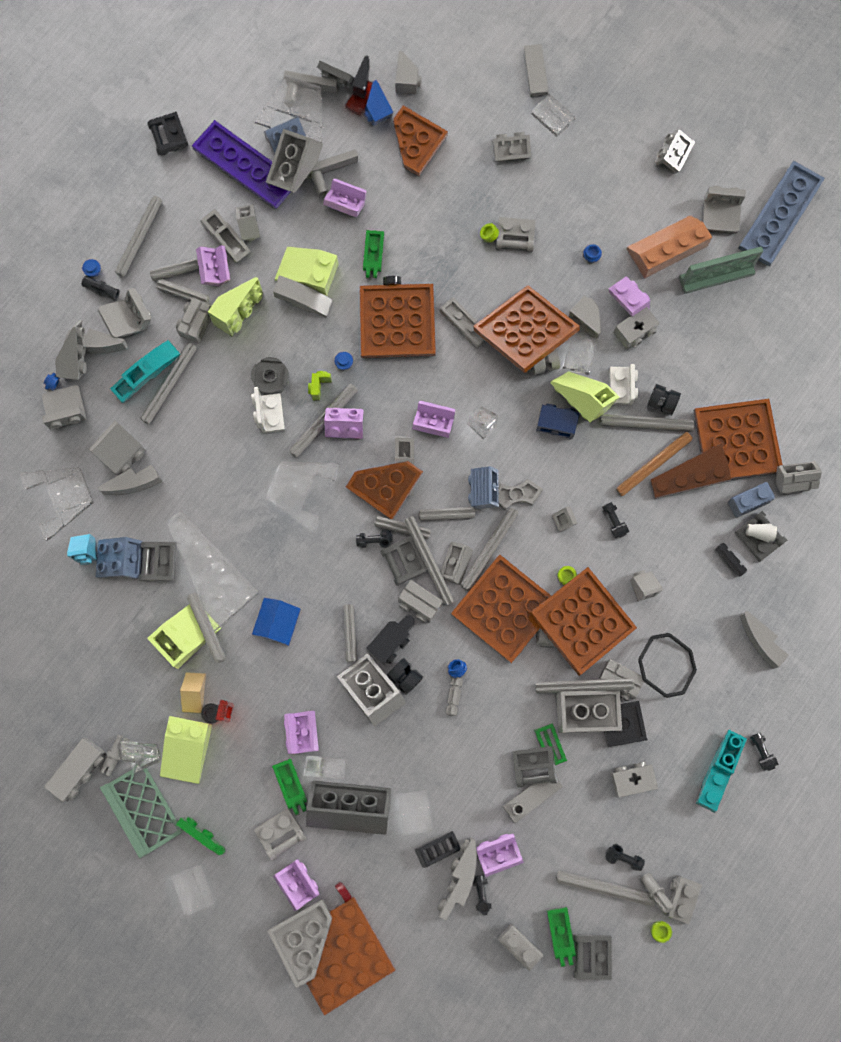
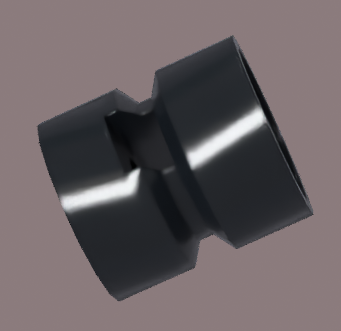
M656 384L647 406L656 410L661 408L663 413L672 416L681 393L672 389L667 391L666 387Z
M403 658L386 676L393 683H398V688L407 695L424 677L416 669L412 670V665Z

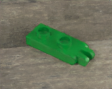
M366 230L363 271H366V278H370V271H372L373 278L377 279L378 272L382 270L384 231Z
M290 758L273 765L274 773L288 809L293 808L295 815H298L300 813L297 806L300 805L302 811L305 812V803L308 800L292 759Z
M185 817L180 818L176 825L209 850L217 855L225 853V848L213 839L214 834L205 828L201 830L197 827L198 823L191 817L187 819Z
M562 907L547 910L555 959H559L560 966L565 967L564 958L567 957L568 964L571 966L573 965L572 956H576L568 908Z

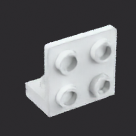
M254 387V393L251 394L256 410V412H253L257 428H260L263 434L285 431L281 394L262 396L259 388Z

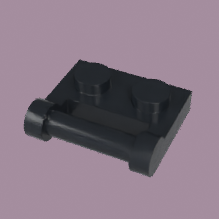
M177 111L147 122L157 146L158 156H164L170 151L189 146ZM161 125H163L168 140L167 144H163L158 129Z

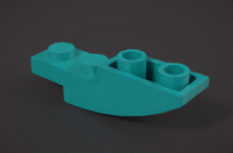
M169 340L165 341L128 368L121 375L122 378L110 388L111 391L122 403H125L151 378L155 379L181 355L180 352Z
M731 730L727 731L702 782V789L696 804L713 813L717 812L747 738Z

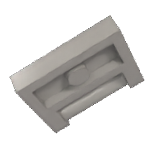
M499 217V235L497 237L496 249L506 247L527 249V251L533 252L535 220ZM503 237L527 239L528 242L503 240Z
M288 808L254 829L272 862L278 858V855L300 841L307 840L306 835ZM294 829L296 835L274 849L272 848V842Z

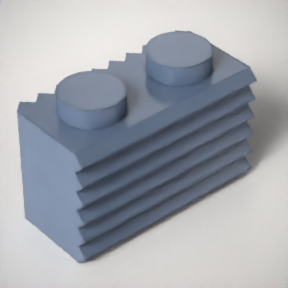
M491 466L471 468V475L468 477V482L471 486L468 500L471 507L476 509L499 507L498 469Z
M765 482L732 497L728 501V505L734 516L738 518L763 505L769 504L774 500L775 496L769 484Z

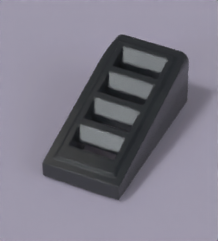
M367 55L364 56L352 82L353 95L363 99L366 97L370 71V60Z
M451 831L416 848L415 852L421 866L427 868L460 851L461 847L454 832ZM447 838L449 839L451 846L453 848L451 850L449 849L445 839ZM439 842H441L445 853H442L440 846L438 844ZM431 846L434 847L438 855L437 857L434 856ZM424 850L427 851L430 860L427 859Z

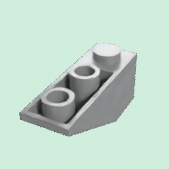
M79 320L72 327L55 359L56 377L79 380L86 372L87 366L84 362L86 347L83 345L85 329L82 327V320Z

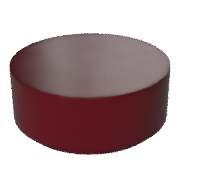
M342 882L335 885L345 903L352 899V896Z

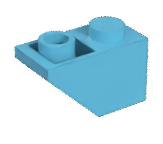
M91 534L71 537L67 551L68 557L80 563V565H88L92 561L97 560L95 537Z

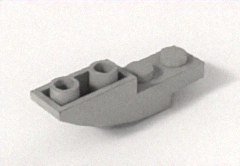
M470 837L469 841L465 839L460 848V851H462L459 859L455 858L450 867L452 869V876L456 877L457 880H452L447 890L450 892L447 899L443 898L437 908L440 911L439 917L444 920L448 919L456 902L464 906L469 896L475 876L477 853L476 841L472 837Z

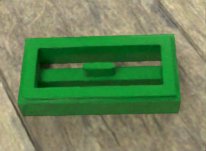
M553 723L534 730L540 748L545 747L540 735L542 731L548 747L553 746L547 729H550L561 759L558 760L553 748L555 765L567 761Z

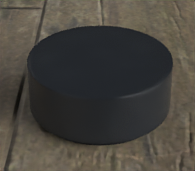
M386 276L383 278V285L401 284V277Z
M210 703L203 707L201 716L205 722L213 724L221 719L222 710L218 705Z

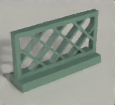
M762 246L690 265L687 272L679 276L684 294L754 276L756 273L754 266L763 253Z
M144 763L100 787L140 859L183 833L182 829L176 825V818ZM141 769L146 774L144 784L133 781L135 773ZM121 781L129 783L126 794L118 793L114 785ZM132 784L143 786L140 798L129 795ZM146 787L155 790L154 801L142 799ZM157 797H159L162 803L156 802ZM128 798L139 800L136 812L127 810L126 802ZM142 801L153 804L150 815L138 813ZM155 804L164 806L166 809L164 819L152 816ZM130 813L135 814L134 819H132ZM167 814L170 816L171 820L166 819ZM137 815L149 818L146 830L137 828L135 824ZM151 818L163 821L160 833L148 830ZM165 822L175 825L177 829L175 833L171 835L162 834ZM140 831L145 832L144 837H142ZM147 833L159 835L157 844L149 848L145 842ZM161 836L166 837L165 839H163L162 841H160Z

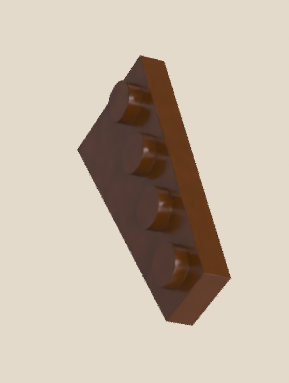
M721 443L651 479L655 499L729 482L731 481V475Z

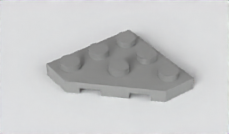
M323 899L268 930L296 988L316 976L332 921V916Z

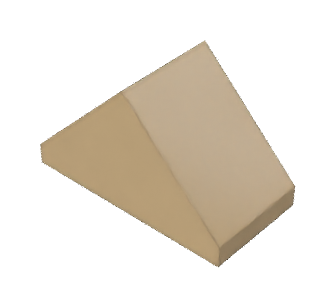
M186 672L180 690L182 712L201 713L206 674Z

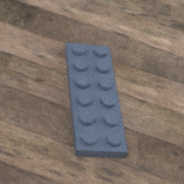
M793 160L738 249L746 251L762 246L763 253L758 260L770 267L825 178Z

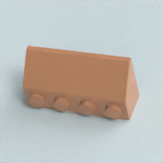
M688 216L628 246L626 249L643 277L647 278L708 247L712 236L702 221Z

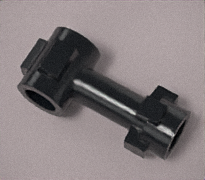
M610 502L602 506L604 516L608 515L614 526L610 529L615 539L626 536L629 529L625 522L620 523L615 513L617 510L616 505Z
M382 530L380 535L366 536L365 533L356 535L357 547L361 546L362 548L372 543H379L381 547L386 548L393 542V535L389 530Z
M761 732L750 736L751 745H756L762 759L758 760L762 770L770 771L775 769V766L779 764L774 754L769 755L763 743L766 741L765 736H762Z
M613 844L606 851L605 858L611 864H615L617 860L630 864L631 869L641 871L644 867L645 859L637 855L632 857L623 853V848L619 844Z
M485 875L474 876L473 886H477L479 900L478 905H476V911H479L482 915H487L490 909H492L491 903L487 902L485 885L488 884V880L485 878Z

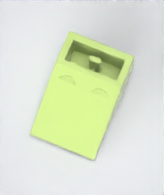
M255 277L216 299L208 310L214 326L230 336H233L235 332L237 333L241 329L244 319L251 315L253 306L259 303L263 297L259 279Z
M569 371L550 382L554 389L562 394L568 403L575 407L581 413V416L590 423L606 413L619 398L607 384Z
M190 604L162 624L147 638L168 662L177 669L206 643ZM206 612L216 634L221 627Z

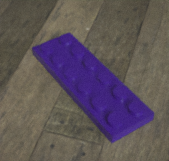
M216 120L208 126L192 145L193 150L274 209H277L291 193V191L266 182L272 165L270 159Z

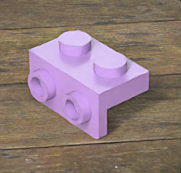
M333 179L331 189L324 198L323 205L357 217L365 205L367 191Z
M220 245L216 249L198 247L196 249L201 284L220 287L230 280L225 246Z
M627 276L609 288V293L632 317L645 307L650 310L649 296L646 293H642L638 285Z
M419 401L412 429L449 438L456 410Z
M326 408L324 419L325 437L363 439L364 410Z
M315 711L285 714L284 727L286 729V748L288 754L319 751Z
M514 834L501 835L497 840L492 842L485 841L476 847L485 877L524 863Z
M298 859L273 876L294 911L319 895L316 882L309 878L306 866L299 862Z

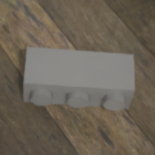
M82 738L44 788L62 802L72 801L79 793L77 789L81 784L87 783L92 775L90 773L95 767L98 768L103 763V756L106 752L88 738Z

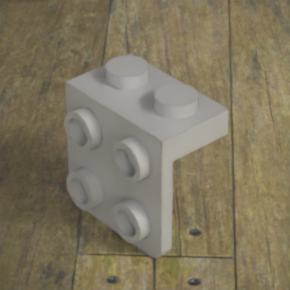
M721 186L708 188L704 196L703 223L708 231L738 233L740 230L741 204L746 197V190L736 187L722 188Z
M135 288L127 290L124 300L102 305L98 308V312L113 338H121L145 331L151 320L150 311L145 308L143 299Z
M77 385L46 392L42 395L46 415L42 416V420L49 429H58L65 425L77 424L87 420L80 388Z

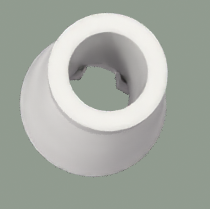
M748 524L746 529V535L768 543L770 541L774 542L777 534V527L772 526V524Z

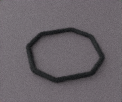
M671 633L652 635L638 658L643 681L666 698L685 694L697 671L692 650ZM670 637L689 652L693 668L683 690L668 694L646 679L642 662L653 639Z

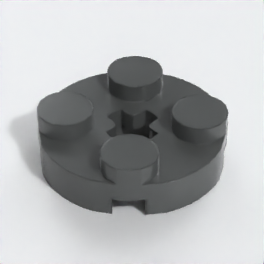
M266 357L253 366L251 380L262 394L282 393L287 386L289 373L282 361L274 357ZM269 372H272L275 377L272 380H268V378H265V375H269Z

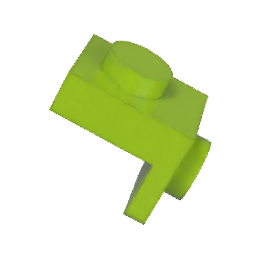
M326 371L312 373L311 383H308V394H311L313 400H320L321 383H332L330 373Z

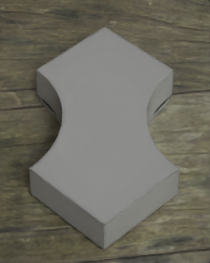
M526 479L518 486L500 484L498 488V504L504 510H507V508L515 503H527L532 506L543 489L529 479Z

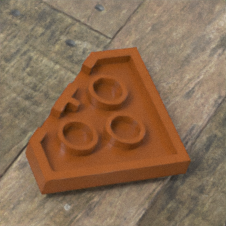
M403 105L393 118L403 166L405 169L420 176L448 136V131Z
M409 461L358 470L354 472L346 488L392 520L421 477L423 471Z

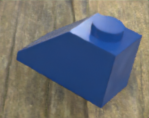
M377 79L373 81L364 112L368 123L371 122L373 126L391 118L394 113Z

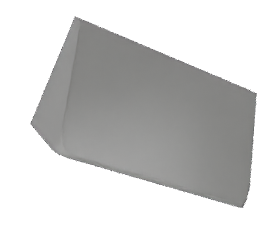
M451 542L440 571L444 580L461 585L473 549L464 544Z

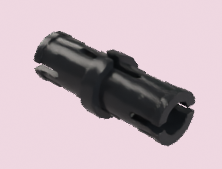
M87 275L82 279V287L95 291L97 295H104L113 300L118 299L119 289L107 285L102 280L97 281Z

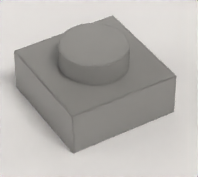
M570 506L552 514L559 532H563L578 524Z

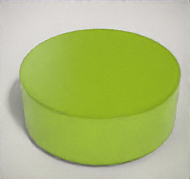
M492 223L484 225L480 230V237L487 243L495 241L499 235L498 228Z
M564 566L557 573V579L562 585L567 584L577 576L576 570L571 566Z
M656 921L652 924L650 932L654 940L660 943L670 940L672 929L668 923Z

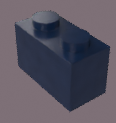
M542 404L536 431L573 439L579 412H575L572 408H557L554 404Z

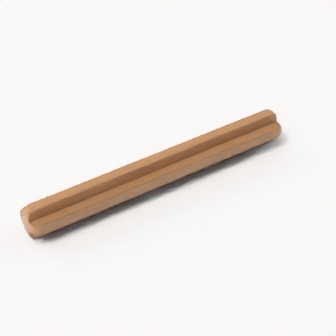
M685 432L617 487L616 491L619 495L624 496L691 442L692 436Z

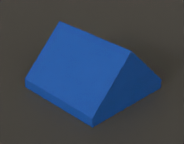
M264 598L252 635L289 646L301 608L281 600Z

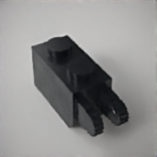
M408 614L399 623L389 621L367 646V651L383 665L387 662L391 664L397 657L395 653L398 649H404L410 642L408 639L410 634L408 632L415 624L413 616Z

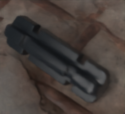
M721 543L715 550L719 555H723V560L731 569H735L734 572L738 577H741L747 572V568L740 564L741 561L731 550H728L729 547L725 543Z

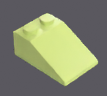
M287 247L275 281L278 280L280 275L327 296L339 265L338 257L335 254L317 249Z
M169 716L164 738L161 777L196 784L200 783L212 724Z

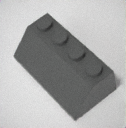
M312 780L306 808V827L386 835L391 788Z

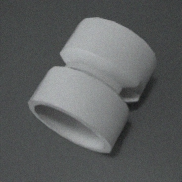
M557 349L531 368L534 375L545 373L546 369L548 371L560 369Z

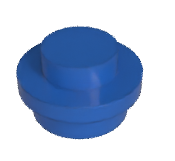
M595 244L588 245L583 252L585 260L591 263L597 262L602 255L600 247Z
M89 259L83 263L82 271L89 277H96L101 271V265L97 260Z
M340 352L335 356L334 362L338 369L347 370L353 365V358L348 352Z
M56 373L48 374L43 383L46 385L45 389L54 391L60 378L56 377Z
M460 659L453 660L448 665V673L453 678L461 677L467 671L466 663Z

